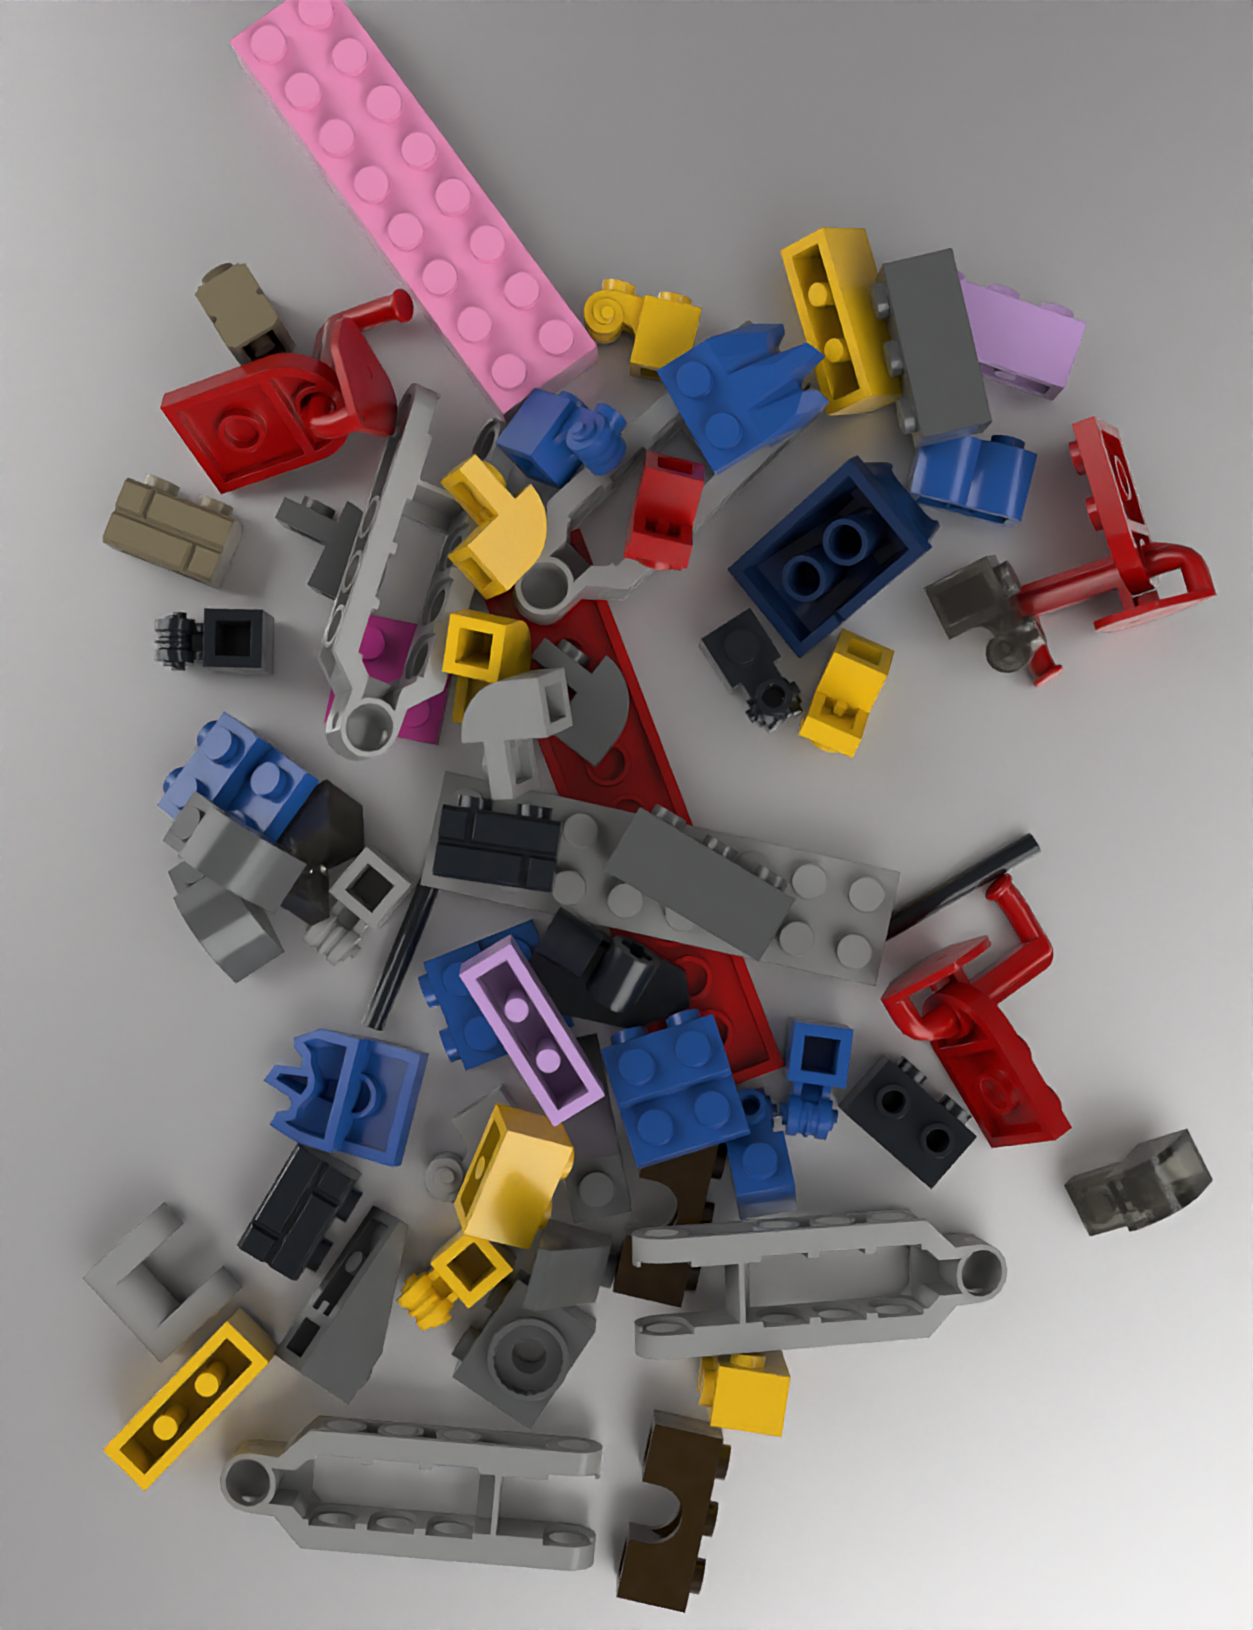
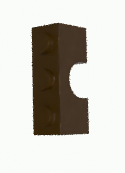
M717 1144L639 1169V1178L664 1184L674 1193L677 1199V1207L673 1217L663 1226L712 1223L715 1203L706 1201L711 1178L721 1180L727 1157V1146ZM626 1225L613 1279V1292L681 1308L684 1293L695 1294L701 1267H691L687 1262L657 1264L641 1262V1267L634 1266L632 1260V1232L641 1228Z
M654 1409L642 1461V1482L667 1488L678 1498L680 1505L676 1514L664 1524L647 1526L629 1522L616 1577L617 1598L685 1613L689 1593L700 1594L706 1559L698 1557L702 1536L710 1538L713 1536L718 1514V1502L710 1500L715 1479L725 1480L731 1454V1445L723 1444L722 1428L710 1426L709 1421Z

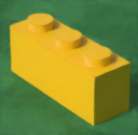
M822 227L780 250L806 342L825 355L815 366L814 370L821 393L830 401L825 406L827 415L870 413L897 401V399L903 398L899 377H890L885 364L883 343L890 341L885 319L877 320L872 308L870 285L877 284L878 271L866 230L863 228Z
M239 1307L105 1446L103 1451L139 1487L146 1491L270 1363L275 1356L273 1353L279 1345Z

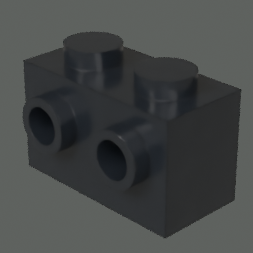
M882 1054L837 1106L932 1189L977 1138L965 1126L972 1116L947 1094H944L937 1101L921 1086L928 1078L905 1057L901 1056L894 1064Z

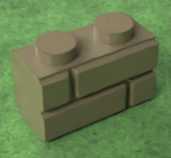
M225 263L215 267L203 277V284L197 287L198 290L195 296L213 322L225 345L241 366L273 354L293 353L296 344L246 263H237L234 266L232 263Z
M147 474L144 483L127 478L116 501L115 511L112 512L103 534L102 542L115 550L219 590L222 587L231 564V558L235 554L243 533L244 526L236 519L230 517L234 508L204 495L200 496L198 504L177 496L180 490L179 486Z

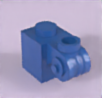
M534 388L495 444L527 478L561 490L571 480L582 463L596 476L608 474L621 463L626 453V443L621 437V432L627 425V421L619 412L607 404L599 402L592 411L579 398L569 392L561 391L559 395Z
M789 1017L783 1062L785 1067H783L782 1074L787 1081H791L790 1093L787 1094L785 1102H780L779 1116H782V1125H785V1135L796 1136L797 1134H802L805 1138L812 1135L815 1139L826 1140L828 1132L832 1131L834 1123H837L838 1110L832 1109L833 1100H830V1093L832 1087L846 1088L854 1031L849 1026Z
M764 1087L742 1089L738 1091V1095L750 1134L726 1142L739 1218L744 1220L797 1210L795 1181L784 1131L773 1132L772 1129L774 1128V1118L779 1117L777 1104H772L770 1095L766 1096Z

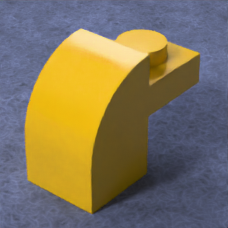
M474 454L455 466L439 482L478 525L447 557L481 595L488 600L508 591L535 564L545 545L547 518L543 503L531 484L511 495L505 488L506 482L501 473L493 465L481 461Z
M462 609L450 613L442 672L458 675L452 722L462 724L467 706L473 697L484 687L530 670L531 636L529 628L524 621L470 609Z
M842 628L805 708L799 724L800 731L798 735L810 739L813 745L829 753L839 752L853 758L862 740L869 712L888 676L895 651Z

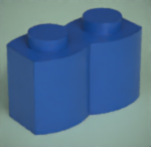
M992 435L990 441L966 436L918 447L915 449L906 490L918 505L958 513L972 519L996 525L1014 527L1022 520L1038 454L1025 450L1024 441L1007 435Z

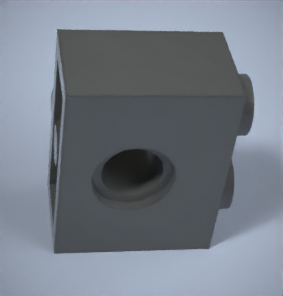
M520 1268L512 1281L506 1278L502 1279L489 1295L484 1307L489 1309L491 1313L481 1328L478 1330L470 1325L455 1346L451 1355L459 1359L456 1364L452 1377L528 1429H531L596 1332V1319L576 1305L539 1311L522 1308L530 1274ZM524 1339H534L544 1346L546 1355L540 1361L527 1363L516 1355L514 1346Z

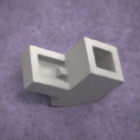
M564 667L524 671L492 683L480 690L467 706L461 727L462 744L483 742L485 753L483 755L482 768L484 776L490 784L492 801L515 799L539 787L533 738H547L573 726Z

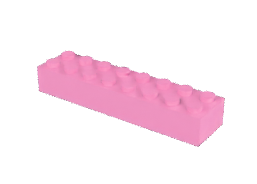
M285 0L230 40L243 70L400 284L410 294L414 303L502 422L510 423L534 388L555 394L598 363L596 343L343 0Z

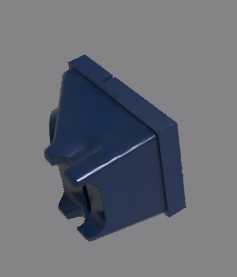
M858 455L850 458L727 569L799 659L808 654L933 548L930 542L938 532L940 524L937 520L931 519L894 475L891 463L863 462Z

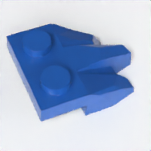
M750 324L713 336L657 370L659 377L713 473L717 475L766 445L773 447L801 430L830 402L819 390L804 391L801 388L803 379L825 355L807 342L781 352L779 345L785 335L783 324Z
M318 1029L295 1037L294 1048L303 1058L301 1068L274 1065L263 1080L287 1095L292 1103L289 1110L276 1112L270 1126L295 1142L330 1153L344 1152L390 1167L401 1166L429 1053L376 1038L327 1029Z

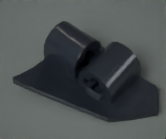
M562 907L557 911L528 961L562 1015L623 1028L641 1027L691 1007L686 969L633 938L624 935H617L612 938Z

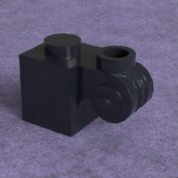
M204 608V623H195V619H187V613L173 612V615H166L164 619L155 620L157 637L154 639V643L157 644V649L154 650V661L163 662V666H169L173 671H185L186 666H192L194 663H203L204 668L214 673L273 675L274 617L263 609Z
M751 608L701 638L699 648L727 692L731 693L740 687L747 696L746 703L750 709L745 711V714L751 723L755 722L759 728H764L770 734L778 729L779 724H786L790 717L796 718L803 713L800 705L802 700L798 695L801 691L794 681L790 683L785 677H782L775 664L782 656Z

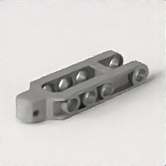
M749 320V321H746L745 323H743L742 325H740L738 328L744 327V326H747V325H750V324H753V323ZM809 382L804 391L817 389ZM668 392L621 434L626 443V453L621 463L608 474L596 476L585 467L546 503L547 536L544 548L535 564L515 583L512 594L514 606L530 622L538 625L553 624L561 619L581 599L622 601L656 570L628 558H624L617 566L613 562L609 566H590L570 545L571 530L643 465L647 450L657 452L680 430L699 448ZM824 407L804 428L773 447L766 445L722 473L714 474L703 486L693 524V534L803 433L826 408Z
M412 383L398 406L395 432L387 438L317 656L335 694L326 723L325 735L329 746L337 754L348 760L362 761L385 753L395 742L407 709L443 692L449 674L442 672L450 613L469 609L475 589L473 584L447 556L478 527L477 523L448 491L419 479L433 437L428 434L437 400L441 397V394L417 383ZM489 418L475 440L470 457L476 454L481 461L493 465L501 473L507 486L513 462L495 442L508 424L496 418ZM402 515L445 533V538L401 678L388 684L368 675L362 662L363 654L358 653L369 616L378 610L381 599L376 597L387 559L395 555L398 544L394 543L393 540Z
M909 1209L643 1228L632 1232V1260L634 1266L641 1267V1262L656 1264L687 1262L691 1267L725 1265L726 1309L660 1314L639 1318L634 1321L635 1354L647 1359L664 1360L930 1338L956 1306L981 1303L993 1299L1006 1282L1007 1265L1000 1250L975 1235L964 1233L942 1235L924 1218L919 1219ZM905 1245L909 1249V1284L898 1296L750 1307L749 1263L762 1262V1256L801 1253L809 1259L819 1258V1252L858 1249L864 1254H875L876 1247Z
M319 1415L289 1441L256 1439L248 1440L238 1446L222 1469L220 1485L226 1501L234 1508L248 1513L274 1516L295 1543L303 1549L577 1571L590 1568L594 1564L596 1541L594 1530L571 1523L500 1517L503 1476L548 1480L549 1474L565 1476L595 1475V1479H599L602 1469L603 1446L594 1440L570 1436ZM316 1455L361 1458V1464L373 1465L374 1460L420 1463L419 1469L431 1470L433 1464L478 1468L480 1480L477 1514L467 1515L322 1502L312 1490Z

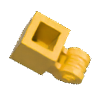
M617 279L603 280L601 290L592 294L584 306V327L593 341L600 344H609L616 341L622 331L628 333L634 340L630 359V376L663 383L657 370L694 348L702 308L693 306L690 298L678 293L660 292L658 297L649 295L642 297L635 295L637 288L628 282Z
M461 1229L435 1252L430 1262L432 1268L428 1272L424 1271L418 1276L412 1273L404 1281L406 1285L400 1290L402 1294L396 1301L402 1308H407L408 1315L416 1319L415 1323L422 1332L430 1327L433 1329L438 1325L443 1326L452 1317L448 1312L454 1307L453 1302L460 1298L469 1309L514 1270L517 1257L506 1244L465 1235Z

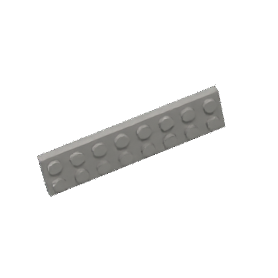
M445 771L420 885L556 915L559 908L562 907L589 923L753 959L603 869L636 813L533 790L515 799L494 800L493 812L516 815L517 803L553 808L551 820L563 822L553 892L548 893L433 876V864L443 804L457 806L459 795L492 799L490 784L487 780ZM685 824L681 832L702 843L706 835L709 834L736 850L738 853L733 862L753 874L759 864L789 882L784 893L796 900L760 961L876 986L900 872Z

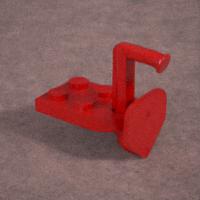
M401 288L396 289L392 295L330 316L318 330L312 357L296 353H279L266 356L165 393L160 409L220 494L325 459L338 451L351 433L360 431L383 438L391 436L395 432L398 413L396 395L388 375L362 332L396 320L402 324L408 323L414 313L412 298L406 290Z
M1095 416L1072 424L1076 440L1069 442V451L1079 476L1087 474L1093 496L1086 498L1087 512L1096 531L1104 530L1112 556L1023 585L1012 594L1009 602L1010 612L1025 661L1035 679L1033 685L1036 688L1048 683L1063 671L1062 665H1056L1049 652L1039 616L1118 591L1124 611L1093 622L1096 632L1110 633L1175 614L1217 596L1209 567L1202 555L1193 548L1184 545L1152 542L1119 431L1116 427ZM1181 569L1188 593L1160 599L1158 591L1154 590L1159 588V575Z
M1009 873L999 876L986 890L985 898L988 901L994 900L1001 908L1021 941L1019 945L971 979L967 978L962 967L991 946L992 943L988 936L984 935L949 945L925 957L893 979L880 998L894 1024L904 1035L913 1040L930 1042L991 1148L1056 1141L1072 1128L1062 1111V1104L1058 1095L1046 1084L1035 1066L1028 1044L1017 1035L1007 1017L997 1006L1051 965L1054 957L1050 940L1027 901L1012 883L1013 878ZM929 986L934 993L925 999L921 1017L909 996Z

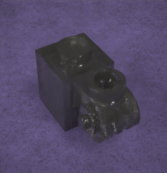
M996 555L985 556L924 587L949 640L977 627L987 628L994 634V637L986 646L985 655L990 666L999 672L1012 673L1023 669L1031 663L1036 650L1048 643L1045 632L1035 614L1032 612L1024 616L1020 609V604L1015 595L1022 592V587L1014 569L1007 560L999 563Z

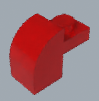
M646 451L629 521L623 558L636 560L640 564L656 570L674 569L681 571L682 568L687 569L693 548V524L705 482L704 464Z

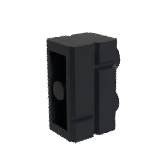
M466 795L458 796L457 806L443 804L433 864V876L548 893L553 892L563 831V822L551 820L553 808L517 803L516 815L493 812L494 801L492 799Z
M298 1143L237 1246L240 1250L261 1262L267 1263L269 1267L291 1280L297 1281L306 1268L316 1273L334 1242L325 1237L334 1220L338 1218L346 1223L363 1195L362 1191L355 1188L362 1173L339 1158L333 1157L329 1152Z

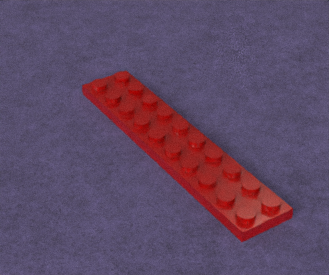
M580 528L571 531L570 545L590 566H594ZM514 585L508 591L488 600L484 598L489 614L521 620L527 624L531 636V655L544 638L555 646L562 639H565L590 659L584 668L591 674L607 655L617 665L625 679L629 693L628 720L622 735L597 768L589 764L555 736L537 738L558 796L637 813L640 807L651 813L655 805L658 804L687 821L686 825L693 826L608 601L581 599L561 619L553 624L538 625L527 620L514 606L512 597ZM531 658L530 670L542 669ZM568 689L570 703L576 694ZM609 927L612 938L617 935L633 938L686 969L691 1007L685 1010L698 1009L701 1017L713 1014L735 1085L785 1067L742 956ZM674 1014L646 1024L648 1033L668 1028L666 1019Z

